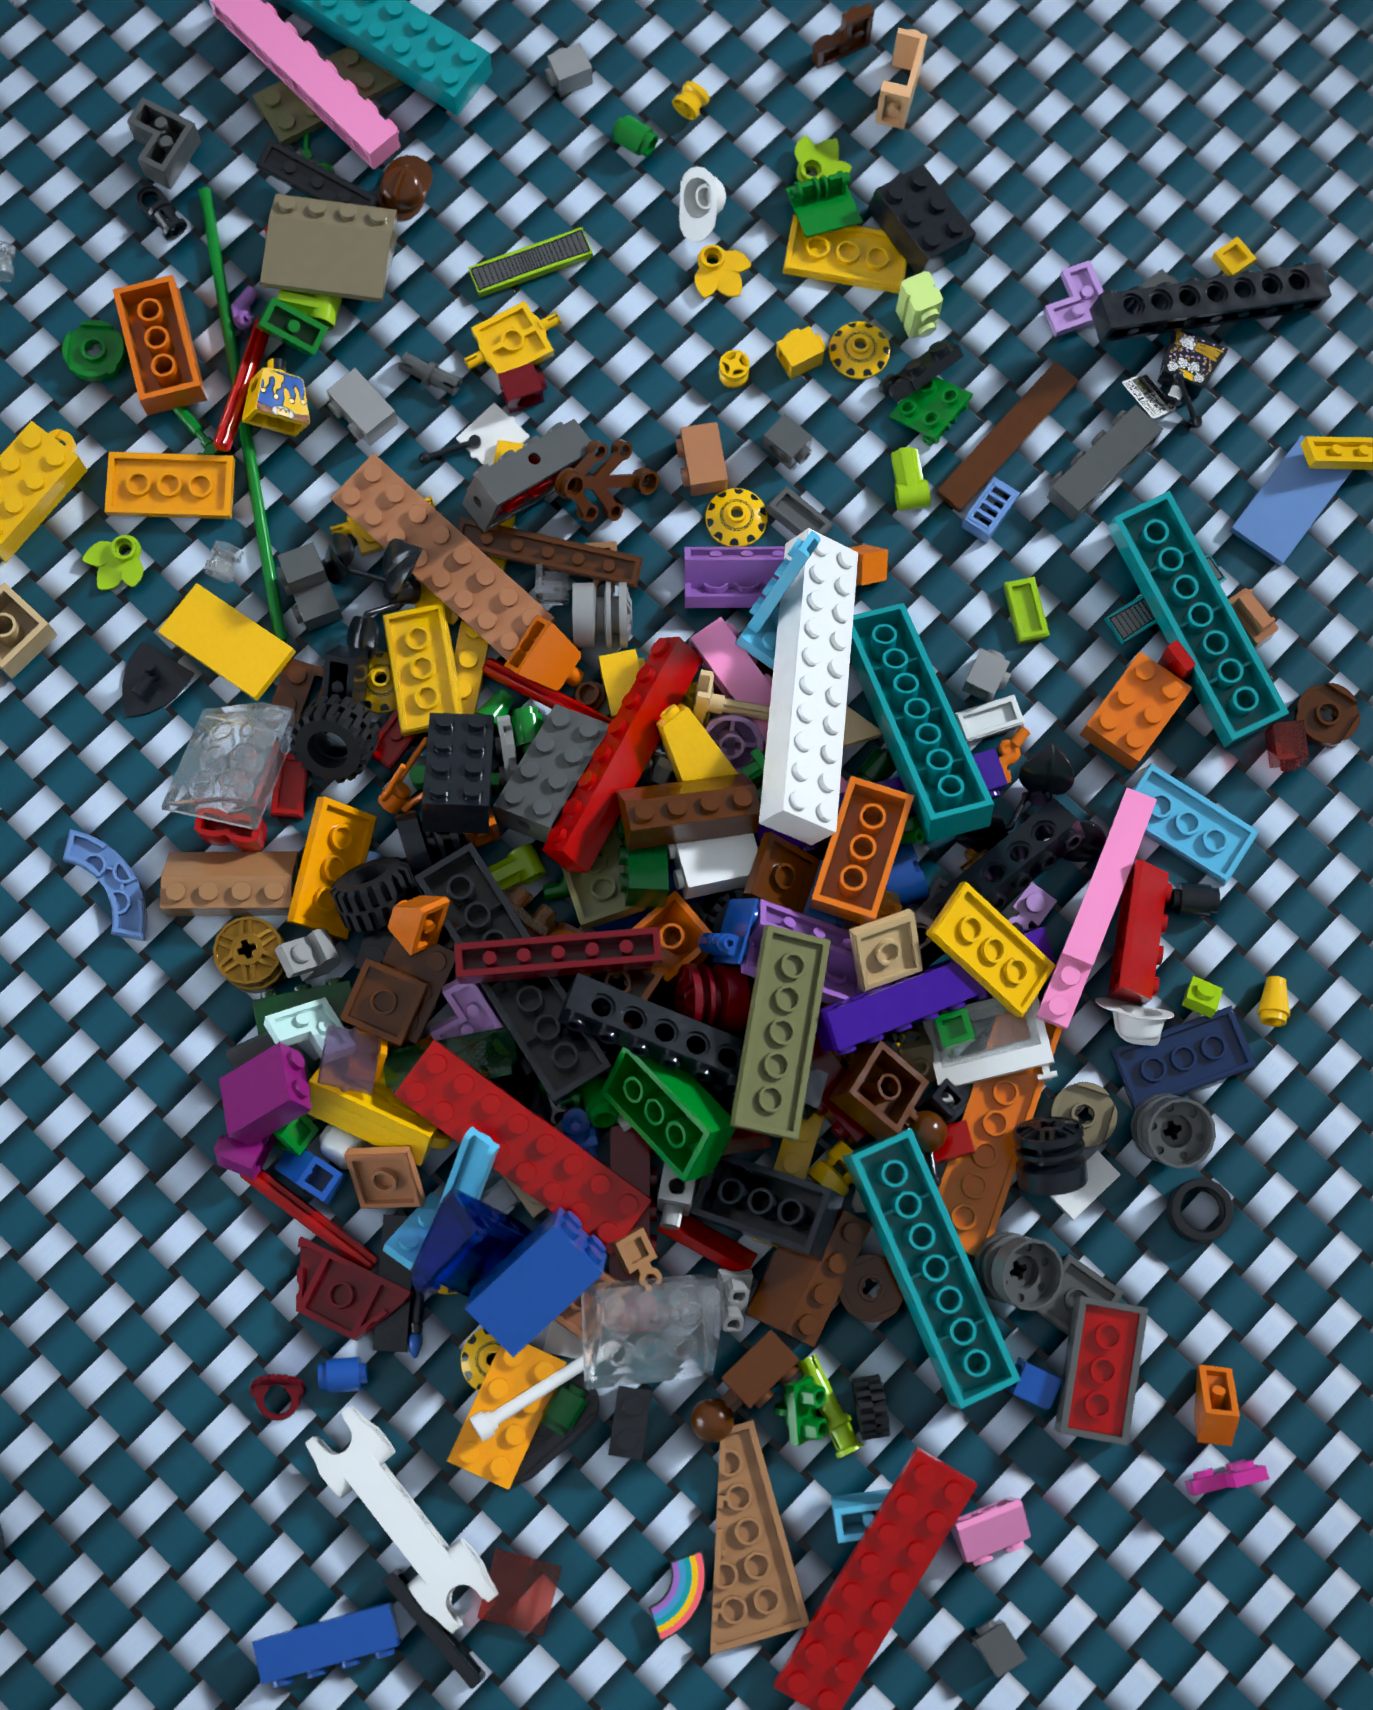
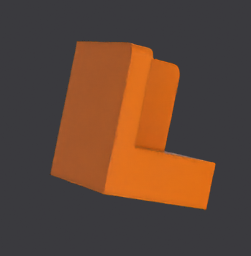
M870 545L849 547L858 552L857 585H866L887 579L888 549Z

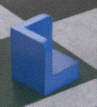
M1018 1357L1015 1367L1021 1381L1006 1387V1389L1022 1399L1044 1409H1050L1063 1379L1045 1368Z

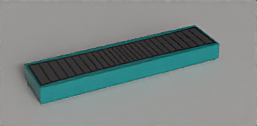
M1210 554L1205 555L1219 583H1223L1226 577ZM1143 595L1104 619L1121 645L1157 624Z

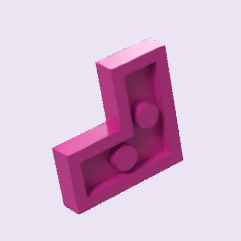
M1245 1459L1226 1463V1470L1217 1473L1213 1472V1468L1193 1472L1194 1479L1185 1481L1188 1495L1196 1496L1227 1487L1239 1488L1269 1480L1266 1465H1256L1253 1460L1245 1461Z

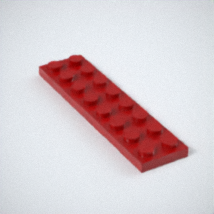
M436 1040L432 1041L394 1093L395 1097L459 1144H461L463 1137L471 1127L490 1136L495 1143L500 1145L492 1168L552 1212L559 1206L565 1212H573L581 1221V1228L589 1236L595 1235L606 1247L605 1251L611 1255L614 1253V1250L610 1243L626 1236L652 1201V1198Z
M916 1446L774 1680V1688L811 1710H842L978 1486L976 1481Z

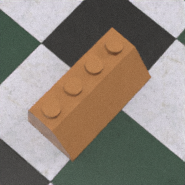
M298 851L169 852L161 875L160 909L167 916H288L298 877L299 853Z

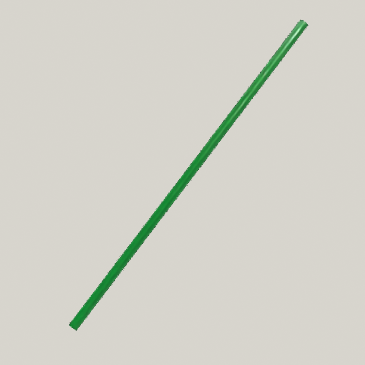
M202 187L198 191L232 387L240 366L211 189ZM241 418L238 428L273 635L286 642L287 636L251 424L243 423Z

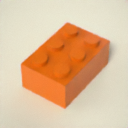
M1139 652L1088 721L1080 736L1132 772L1193 687L1142 652Z

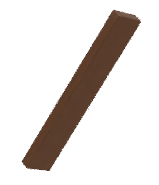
M1055 361L937 489L936 495L960 513L1074 389L1079 380Z
M460 516L457 529L488 557L603 583L611 582L612 585L619 586V582H627V588L637 590L644 561L643 557L497 525L484 533L474 519Z

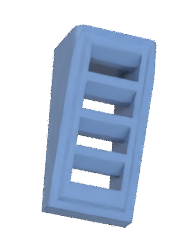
M994 477L964 518L961 528L983 542L988 543L1019 497L1020 492ZM997 488L1010 497L1008 500H1005L992 491ZM988 497L1003 505V507L1000 509L987 501ZM982 506L997 514L996 517H993L987 512L983 511L981 509ZM976 515H979L991 524L989 526L976 519Z

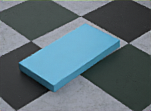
M1151 763L1133 788L1137 792L1157 799L1144 835L1225 886L1260 831Z

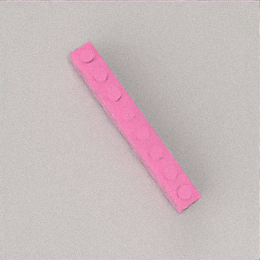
M209 0L214 15L373 170L400 148L399 130L393 121L389 118L385 120L371 100H364L350 80L346 79L344 81L329 60H322L318 56V52L313 44L308 40L304 42L290 22L286 21L284 23L269 2L264 4L261 0Z
M722 617L690 637L688 645L703 659L701 663L703 668L708 671H714V683L721 693L725 695V698L770 706L772 678L767 673L762 674L756 666L758 664L757 658L735 644L739 638V633L730 622L726 624ZM748 717L757 725L763 737V751L766 752L768 720ZM842 776L839 793L846 792L848 783Z

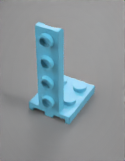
M813 531L810 532L805 541L798 538L787 554L792 557L791 561L785 558L774 573L779 579L776 580L772 577L762 591L766 598L759 597L749 611L754 616L735 642V644L772 670L774 668L779 607L777 605L821 541L819 535Z
M471 1127L463 1137L442 1198L431 1192L426 1197L424 1206L415 1209L388 1239L382 1251L435 1289H438L483 1236L485 1229L472 1221L500 1145L495 1143L490 1136Z

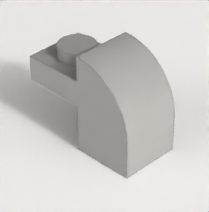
M327 929L313 930L306 937L281 943L274 949L288 979L300 975L302 981L329 974L342 960Z

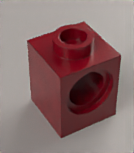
M533 362L498 374L499 387L509 414L544 402L543 391L547 390L546 381L542 372L536 373Z

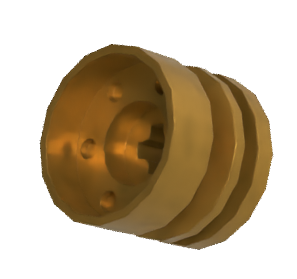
M252 916L236 918L224 925L216 936L213 947L214 962L221 974L241 991L253 994L268 992L278 986L286 976L274 950L279 944L285 943V941L274 926L264 919ZM252 946L254 949L252 951L253 957L248 959L245 956L247 953L246 948Z

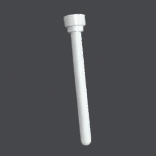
M614 1339L606 1340L493 1412L488 1410L482 1413L480 1411L469 1419L481 1440L484 1442L494 1436V1431L499 1428L498 1424L615 1352L618 1348L617 1341Z

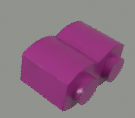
M228 1133L221 1135L214 1147L218 1166L254 1180L264 1166L269 1152L275 1146L277 1138L271 1133L250 1146L229 1137Z

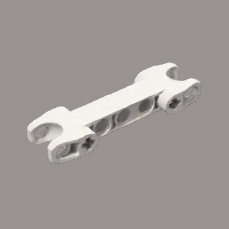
M348 1406L341 1412L352 1435L350 1446L346 1451L342 1453L333 1451L318 1436L311 1437L305 1443L316 1463L318 1472L340 1498L345 1497L352 1490L357 1493L417 1571L418 1575L408 1583V1588L425 1612L439 1621L450 1633H454L463 1625L461 1618L452 1605L451 1599L457 1585L465 1584L471 1586L487 1602L491 1601L499 1593L487 1572L484 1562L471 1545L463 1538H460L450 1547L384 1463L396 1451L381 1429L364 1417L354 1406Z

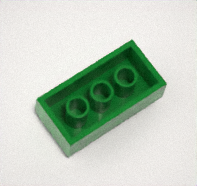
M622 1047L600 1092L684 1183L713 1173L736 1130L735 1127H730L731 1116L691 1074L679 1069H668L659 1061L649 1057L636 1056L624 1047Z

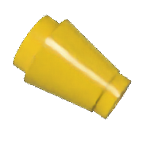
M1269 976L1266 978V984L1257 1011V1015L1260 1016V1023L1272 1027L1286 1025L1287 1019L1290 1017L1285 978L1280 976Z

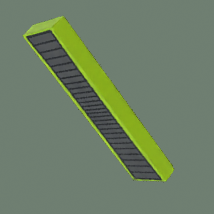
M580 227L468 267L478 296L481 298L593 258V253L584 231Z

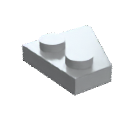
M510 715L497 717L499 735L494 736L497 755H503L504 766H499L501 785L507 784L518 766Z

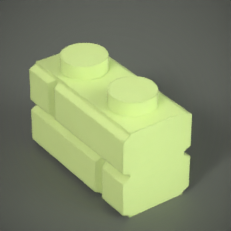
M921 272L904 279L901 283L896 313L900 321L904 322L903 327L909 338L918 336L924 338L936 331L943 297L938 288L935 287V282L930 272Z

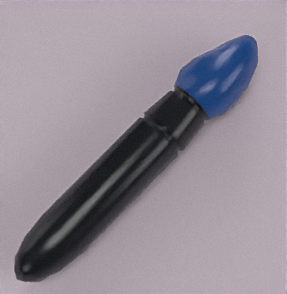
M416 1275L412 1283L414 1295L411 1298V1334L408 1338V1348L413 1358L418 1357L423 1344L422 1330L425 1282Z

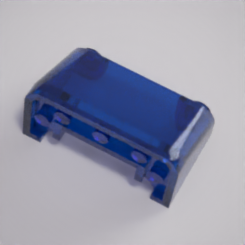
M452 1188L442 1199L410 1270L413 1277L411 1283L422 1294L427 1292L436 1294L440 1290V1285H443L469 1297L472 1288L532 1231L512 1216L459 1189Z

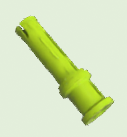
M814 1354L796 1363L803 1376H813L814 1384L825 1387L826 1401L823 1406L819 1407L822 1417L828 1421L829 1435L837 1450L836 1458L839 1459L864 1447L863 1442L858 1441L850 1424V1414L848 1415L847 1412L843 1413L832 1387L822 1370L817 1355Z

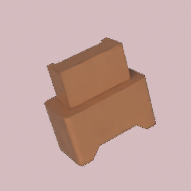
M1244 588L1228 600L1256 650L1268 642L1279 628L1274 622L1276 620L1274 616L1271 618L1252 594L1254 591Z

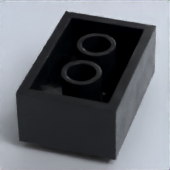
M924 164L875 189L868 207V212L886 233L887 237L905 258L916 275L924 271L932 273L967 254L976 235L974 229Z

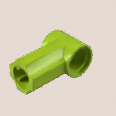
M280 290L277 298L329 327L328 330L334 329L342 303L341 297Z
M904 447L892 452L891 462L896 482L894 493L898 511L930 507L929 485L927 480L923 479L918 449Z
M532 843L514 849L507 855L506 859L488 867L502 892L519 884L527 885L535 882L547 873Z

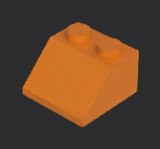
M676 890L667 897L665 908L656 907L632 928L659 927L662 968L657 969L665 973V980L670 985L675 986L677 973L682 964H695L697 967L708 956V953L700 950L698 939L702 934L712 932Z

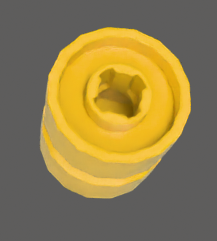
M839 1140L827 1152L828 1159L826 1161L819 1160L806 1172L815 1184L833 1189L844 1197L850 1191L849 1184H854L842 1156L853 1150ZM837 1164L847 1172L843 1177L834 1168Z

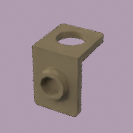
M914 1026L905 1030L906 1036L916 1035L920 1038L913 1042L903 1041L898 1047L900 1057L929 1082L935 1081L932 1043L925 1032L924 1026Z

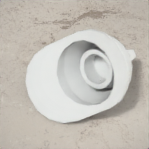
M696 166L690 168L683 175L680 185V228L683 235L693 242L704 241L711 234L715 227L717 214L726 203L724 186L717 177L712 176L703 167Z
M1107 997L1095 999L1099 1006L1113 1012L1115 1030L1121 1038L1132 1044L1157 1045L1160 1041L1165 1019L1174 1017V1013L1163 1009L1147 1008Z

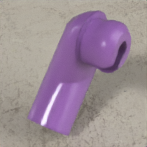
M247 286L231 305L233 323L242 330L250 328L253 324L250 307L260 296L251 286Z

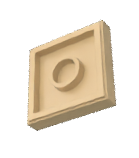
M906 909L849 929L858 988L862 992L923 971L915 914L912 910Z

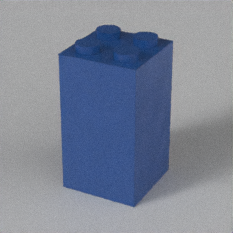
M560 1206L472 1288L465 1310L513 1358L601 1277L604 1272L607 1256L604 1252L606 1247L595 1235L589 1236L581 1228L582 1223L573 1212H565Z

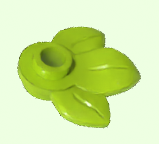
M804 135L796 144L795 157L799 163L796 169V176L800 183L813 178L807 175L806 171H813L816 174L814 177L819 180L821 175H825L827 178L828 175L836 174L837 171L842 170L843 173H850L852 166L847 162L838 160L839 145L836 138L824 140L815 145L809 137Z
M130 535L118 536L112 542L99 541L91 546L82 558L83 562L98 567L97 586L101 591L115 589L123 581L128 586L134 588L143 577V566L139 560L142 552L141 545L136 538ZM124 548H131V552L128 555H121Z

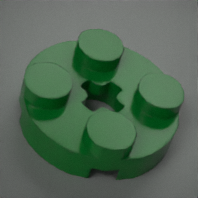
M87 320L80 323V327L73 332L70 330L64 338L62 354L74 376L85 381L98 382L114 379L119 375L120 368L126 359V345L119 332L111 324L102 320ZM94 345H98L101 353L91 357L87 350H92Z

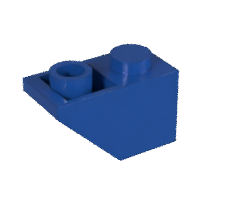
M307 1149L300 1156L285 1151L274 1167L275 1170L328 1205H330L348 1178Z

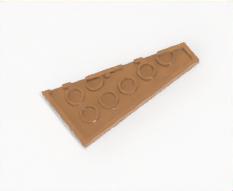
M753 1420L734 1425L731 1433L720 1441L710 1655L800 1629L809 1624Z

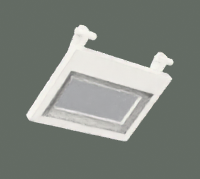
M1038 995L1023 1017H1015L996 998L964 1006L970 1016L976 1041L952 1048L954 1054L947 1056L943 1048L935 1019L923 1022L925 1032L932 1043L933 1067L938 1085L948 1078L956 1087L1041 1066L1043 1074L1037 1075L1038 1081H1049L1054 1077H1058L1057 1070L1050 1072L1049 1064H1053L1055 1061L1045 1022L1035 1018L1040 1007ZM943 1010L938 1013L942 1015L951 1011ZM949 1093V1097L942 1098L946 1103H954V1099Z

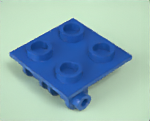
M730 899L721 932L704 933L699 937L698 946L700 950L714 955L712 963L741 964L749 950L748 936L750 929L758 918L757 904L759 899Z

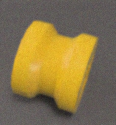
M687 81L682 86V93L677 94L673 98L672 105L684 118L695 120L700 114L699 109L707 105L710 97L699 84Z
M730 350L722 355L719 362V379L723 385L729 388H740L748 381L750 368L747 355L739 350Z

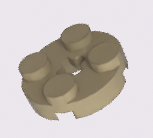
M1078 1082L1067 1086L1056 1095L1050 1108V1116L1068 1117L1077 1121L1079 1120L1075 1116V1110L1080 1111L1082 1107L1088 1108L1087 1113L1092 1116V1120H1086L1082 1124L1084 1128L1083 1140L1085 1142V1149L1096 1147L1109 1138L1115 1130L1118 1118L1116 1106H1114L1108 1092L1101 1086L1091 1082Z

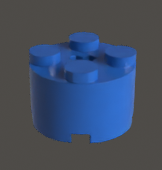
M901 844L898 846L882 898L886 913L929 898L927 883L923 871L920 870L917 861L918 857L912 844Z

